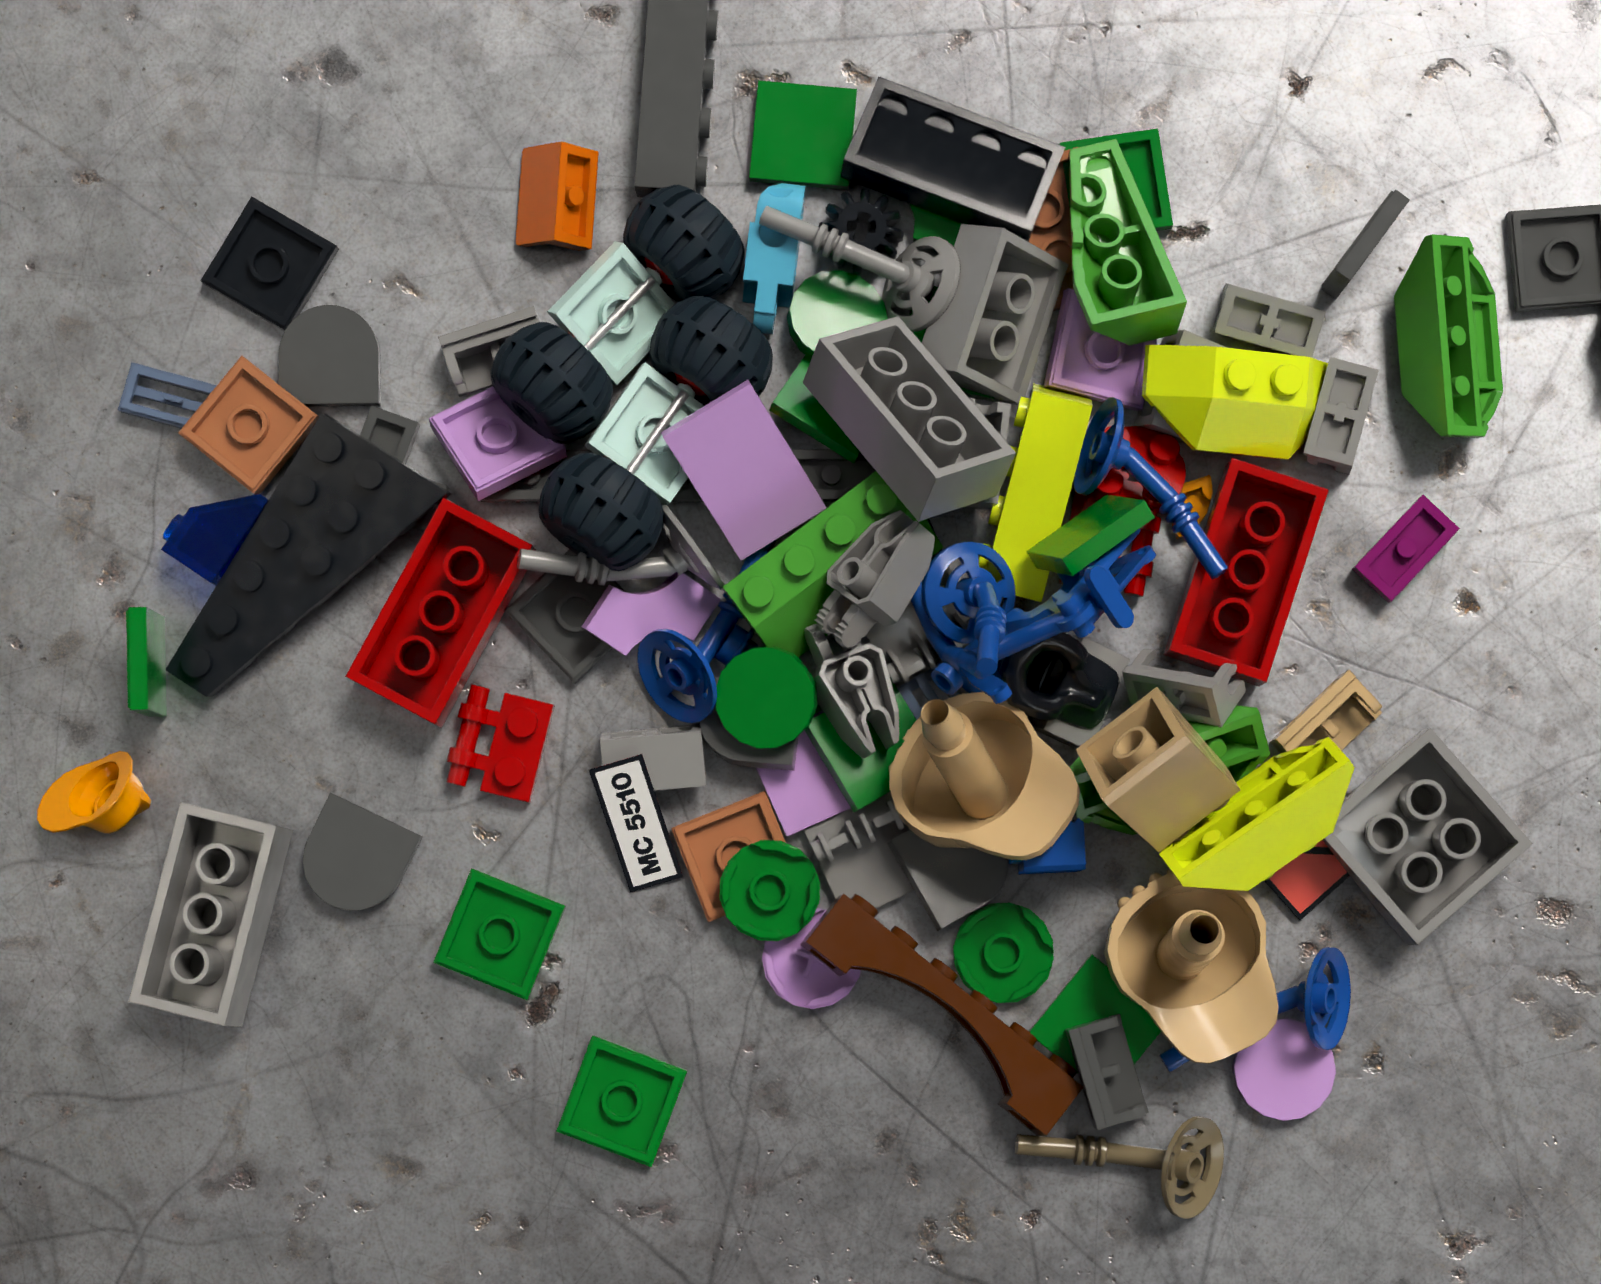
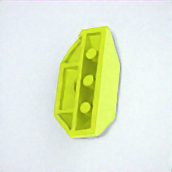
M1145 345L1141 396L1151 406L1156 408L1166 423L1192 450L1287 460L1307 440L1328 363L1306 356L1215 346Z
M1329 737L1318 740L1314 745L1301 746L1275 755L1236 782L1240 791L1232 796L1223 808L1211 812L1194 825L1181 840L1168 845L1159 855L1183 887L1249 891L1262 881L1272 877L1276 871L1302 853L1311 850L1318 842L1333 833L1355 767Z

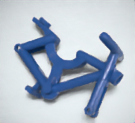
M1140 529L1074 576L1056 573L1063 585L1043 604L1029 612H1024L1020 608H1014L1007 612L1006 634L1002 642L999 643L998 661L1062 632L1073 630L1078 638H1083L1095 629L1094 624L1104 612L1116 628H1129L1134 622V614L1121 595V592L1140 569L1156 557L1153 548L1148 545L1118 558L1139 534ZM922 580L911 602L927 639L943 661L931 673L934 683L939 689L949 695H953L962 687L967 693L984 692L992 698L995 704L1007 700L1012 695V691L1007 683L993 674L982 675L976 668L978 640L974 639L965 648L957 647L954 641L944 637L932 625L923 605Z

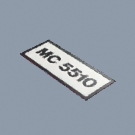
M636 755L589 769L630 893L682 878L683 875L643 755Z

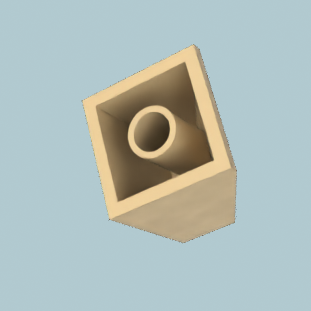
M1158 687L1150 691L1076 749L1102 801L1158 852L1171 843L1181 840L1194 825L1211 812L1223 808L1230 798L1240 791L1226 765Z

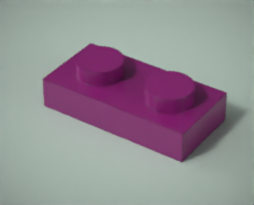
M1421 495L1358 561L1352 570L1386 602L1390 603L1460 528L1425 495Z

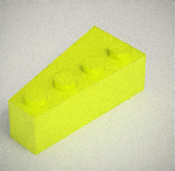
M1033 383L1030 398L1020 397L1013 426L1020 427L1022 430L1018 446H1011L1016 454L1006 475L1009 477L1005 496L999 495L998 504L991 509L988 524L997 526L993 544H983L994 549L1006 561L1013 575L1015 596L1042 602L1050 571L1037 569L1026 551L1062 526L1093 404L1092 399L1044 388L1043 385ZM979 556V567L990 572L996 582L1001 580L1002 577L997 568L989 560Z

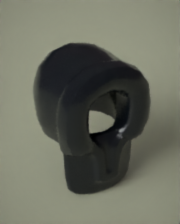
M1062 632L999 660L997 670L993 673V675L1006 682L1012 691V695L1007 699L1008 704L1023 711L1027 716L1040 720L1058 719L1087 729L1096 727L1105 717L1115 698L1119 684L1116 670L1088 653L1085 646L1068 632ZM1056 657L1064 664L1063 677L1053 692L1043 693L1039 691L1041 679L1050 661Z

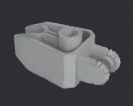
M901 510L872 523L827 570V584L834 591L823 604V608L819 609V613L816 614L817 619L815 621L817 622L816 626L819 627L818 629L828 635L832 633L835 635L834 639L837 643L848 649L849 647L857 646L861 642V638L867 635L876 621L884 627L897 623L930 568L935 536Z
M816 624L806 627L804 630L805 640L817 666L811 672L817 686V702L840 738L863 759L869 757L876 750L866 722L867 720L872 724L886 750L898 743L899 710L883 650L870 643L862 645L859 642L853 648L849 647L847 649L841 646L843 653L834 657L826 636L818 629L819 627Z

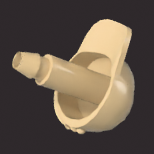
M984 692L962 693L945 700L933 699L925 703L921 710V716L906 731L903 738L904 743L897 749L894 761L889 766V790L902 822L915 835L937 847L975 848L1006 859L1028 860L1042 855L1057 841L1071 822L1079 806L1080 788L1071 768L1057 752L1038 737L1023 711L1009 705L1007 700L995 704L992 698Z
M1168 869L1167 874L1164 876L1159 873L1151 874L1148 880L1149 883L1145 887L1141 885L1134 887L1131 898L1121 897L1119 899L1118 908L1120 910L1108 928L1104 951L1109 974L1120 992L1139 1006H1142L1164 1037L1181 1055L1193 1063L1210 1064L1240 1052L1268 1035L1277 1022L1279 1006L1275 983L1266 957V921L1258 903L1249 891L1183 887L1172 871Z

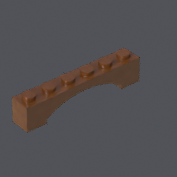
M845 894L838 896L800 945L838 976L845 975L850 969L880 974L917 990L941 1006L971 1035L989 1061L1003 1093V1097L998 1105L1036 1136H1047L1083 1089V1086L1073 1079L1077 1071L1055 1054H1052L1049 1059L1034 1047L1038 1040L1024 1027L1016 1022H1013L1009 1027L996 1017L994 1013L998 1009L997 1006L983 994L973 990L969 995L955 984L954 981L958 978V975L942 961L933 958L929 963L915 951L918 943L909 934L897 926H894L890 931L877 921L875 917L879 912L867 900L857 894H854L851 899Z

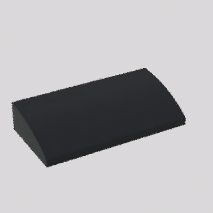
M878 77L843 159L840 177L962 224L1005 228L1029 242L1065 147L885 78Z

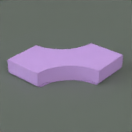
M676 571L661 585L643 592H625L608 585L581 627L619 653L627 656L630 650L641 642L646 635L657 629H670L694 641L721 599L684 573L679 575Z

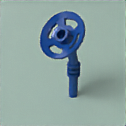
M1114 397L1106 399L1096 411L1085 434L1074 476L1076 492L1085 496L1091 494L1103 482L1111 468L1119 470L1124 467L1162 505L1159 508L1160 513L1168 514L1165 518L1168 524L1174 523L1171 528L1174 533H1181L1210 578L1213 580L1219 577L1229 568L1198 524L1197 520L1200 516L1197 512H1190L1193 506L1190 502L1184 503L1187 499L1184 493L1178 494L1134 448L1130 447V442L1123 439V404L1120 399ZM1114 417V419H1115V420H1114V425H1112V426L1107 430V432H1104L1106 426L1108 425V423L1110 422V420Z
M776 540L746 557L739 574L771 551ZM725 593L723 597L726 601H720L718 604L721 611L698 646L684 635L670 629L654 630L646 635L639 645L637 662L646 690L664 712L679 721L686 723L699 722L708 717L716 705L717 687L709 664L739 618L744 619ZM670 640L676 641L684 645L689 650L682 647H675ZM656 649L661 652V653H660V656H659V668H660L662 677L659 676V673H658V670H657V667H656V661H655ZM677 690L686 695H693L695 706L681 702L671 693Z
M977 542L956 543L946 547L934 557L930 563V568L924 576L922 599L925 612L935 629L949 640L961 644H970L974 639H977L976 668L978 672L982 675L995 673L998 666L999 643L1002 642L1006 634V613L1012 610L1015 604L1016 593L1013 575L1006 561L989 546ZM978 556L989 560L997 568L1002 579L996 582L990 572L980 568ZM959 558L962 564L951 572L946 582V587H940L944 572L953 561ZM964 573H967L969 578H963L958 582L960 577ZM1004 598L1003 607H1000L1001 600ZM953 603L955 609L961 615L970 618L967 630L956 626L947 617L942 606Z
M1325 947L1314 958L1306 981H1302L1299 986H1293L1276 994L1279 1006L1278 1014L1297 1007L1300 1012H1304L1307 1031L1314 1046L1321 1050H1331L1339 1043L1347 1024L1351 984L1348 965L1342 952L1337 948ZM1326 964H1328L1331 970L1333 983H1329L1327 976L1323 973ZM1174 1047L1159 1055L1169 1072L1190 1061Z

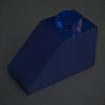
M261 494L190 507L184 516L177 514L169 523L163 534V539L166 540V543L161 550L217 586L269 499Z

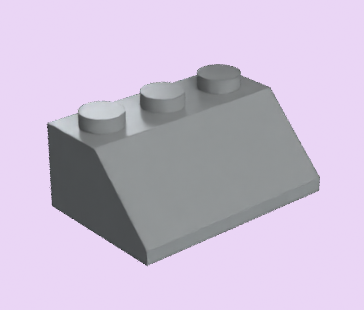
M961 224L954 244L960 260L959 284L947 310L934 324L926 329L922 344L959 387L1018 405L1020 397H1025L1068 264L1005 228Z

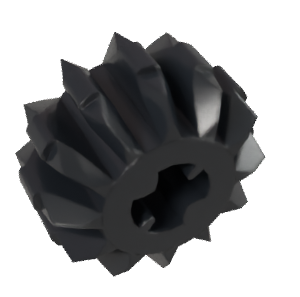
M862 189L860 202L854 203L852 195L845 191L841 194L844 210L831 203L826 206L825 212L833 221L820 222L819 227L822 224L828 225L829 232L835 228L839 230L838 235L841 236L844 232L849 234L847 231L856 230L857 223L868 224V232L874 230L875 233H867L865 241L855 240V232L849 234V240L889 258H896L897 250L890 243L903 241L904 232L892 227L901 220V214L898 210H892L883 214L889 202L888 197L882 195L873 205L869 203L870 190ZM841 258L838 262L834 261V266L840 269L847 261ZM853 264V274L860 275L862 267Z

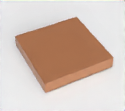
M241 356L178 433L258 497L306 439L319 416L245 357Z
M765 791L671 828L708 922L726 916L720 901V878L728 861L743 847L760 840L785 842Z

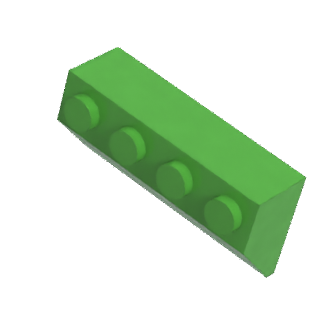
M875 471L724 585L722 590L765 647L775 646L800 657L809 650L804 635L805 628L817 624L815 621L817 619L816 614L819 613V609L823 608V604L834 591L827 584V570L872 523L899 510L904 512L913 521L917 520L877 471ZM925 519L919 521V523L935 536L933 556L943 548V545Z

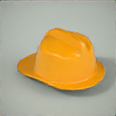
M118 751L102 759L78 766L64 773L52 783L38 806L37 821L44 830L52 833L67 831L83 825L102 833L111 834L119 831L134 816L149 809L151 799L143 790L139 778L132 772L133 760L129 753Z

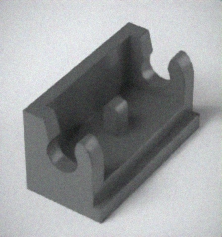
M1120 1014L1065 1029L1080 1083L1083 1086V1093L1093 1127L1096 1130H1101L1146 1116V1113H1149L1144 1100Z

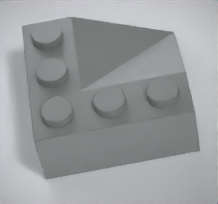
M1431 728L1419 731L1343 801L1333 833L1323 839L1374 908L1407 945H1419L1533 844Z

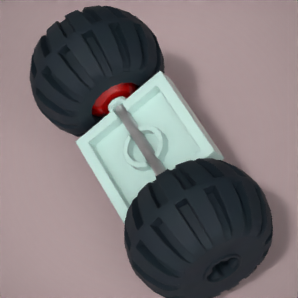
M671 185L656 189L643 197L635 205L627 218L623 233V243L615 241L547 311L561 328L548 322H538L521 328L502 343L495 355L491 369V381L499 397L525 424L545 439H550L555 443L566 444L581 439L594 431L609 410L613 396V384L618 385L650 351L651 337L659 319L675 304L669 296L677 302L693 296L715 299L732 286L740 272L744 258V246L738 232L715 205L688 187Z
M704 296L689 297L674 304L661 316L650 343L649 354L654 368L645 362L637 370L584 445L593 453H580L564 460L548 476L540 494L539 517L547 530L575 554L578 555L580 552H583L587 558L593 557L598 563L605 565L611 571L626 570L643 560L655 547L662 531L664 514L661 503L668 505L688 478L661 432L746 380H749L758 396L765 389L771 375L773 361L772 348L768 340L746 317L739 312L737 313L726 304L720 303L718 300Z

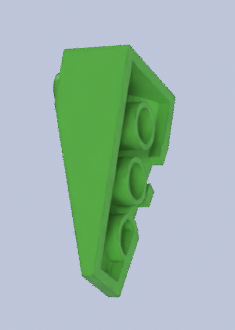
M1117 139L1070 149L1068 157L1073 289L1090 330L1128 345L1177 334L1187 300Z

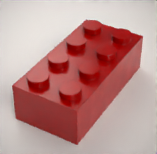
M1231 458L1225 465L1204 529V533L1229 569L1212 580L1195 556L1163 655L1213 672H1217L1224 663L1236 664L1237 670L1231 678L1244 680V682L1258 687L1266 683L1329 489Z
M442 498L345 677L442 728L527 572L525 569L517 568L519 550L536 551L534 546L455 503Z

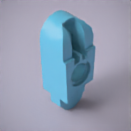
M781 183L769 186L761 193L758 200L755 222H750L743 274L742 302L754 304L753 324L764 334H773L777 306L787 308L790 306L794 293L800 241L759 224V221L766 206L803 220L806 186Z

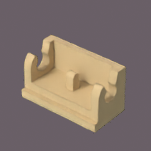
M1347 670L1316 697L1270 743L1281 754L1301 746L1314 745L1318 740L1329 737L1342 751L1382 713L1380 711L1382 705L1350 670Z

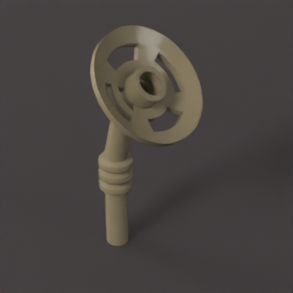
M1195 1116L1185 1121L1178 1128L1167 1150L1106 1142L1105 1137L1100 1136L1095 1141L1094 1136L1088 1135L1086 1140H1084L1083 1135L1076 1134L1074 1139L1017 1134L1015 1154L1072 1159L1074 1165H1081L1082 1160H1084L1085 1166H1092L1095 1161L1097 1167H1103L1105 1162L1162 1170L1161 1191L1167 1209L1176 1217L1190 1219L1200 1214L1207 1207L1216 1192L1223 1169L1224 1144L1221 1132L1214 1121L1206 1117ZM1191 1129L1198 1130L1195 1136L1185 1133ZM1189 1143L1185 1149H1181V1146ZM1206 1147V1162L1204 1168V1159L1203 1156L1200 1154V1150ZM1177 1179L1184 1181L1181 1186L1177 1187ZM1190 1193L1191 1197L1182 1203L1175 1202V1195L1186 1196Z

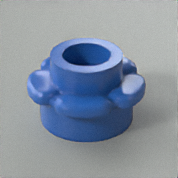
M735 624L714 658L727 666L735 656L758 647V644L751 640L754 635L753 629L751 628L747 632Z

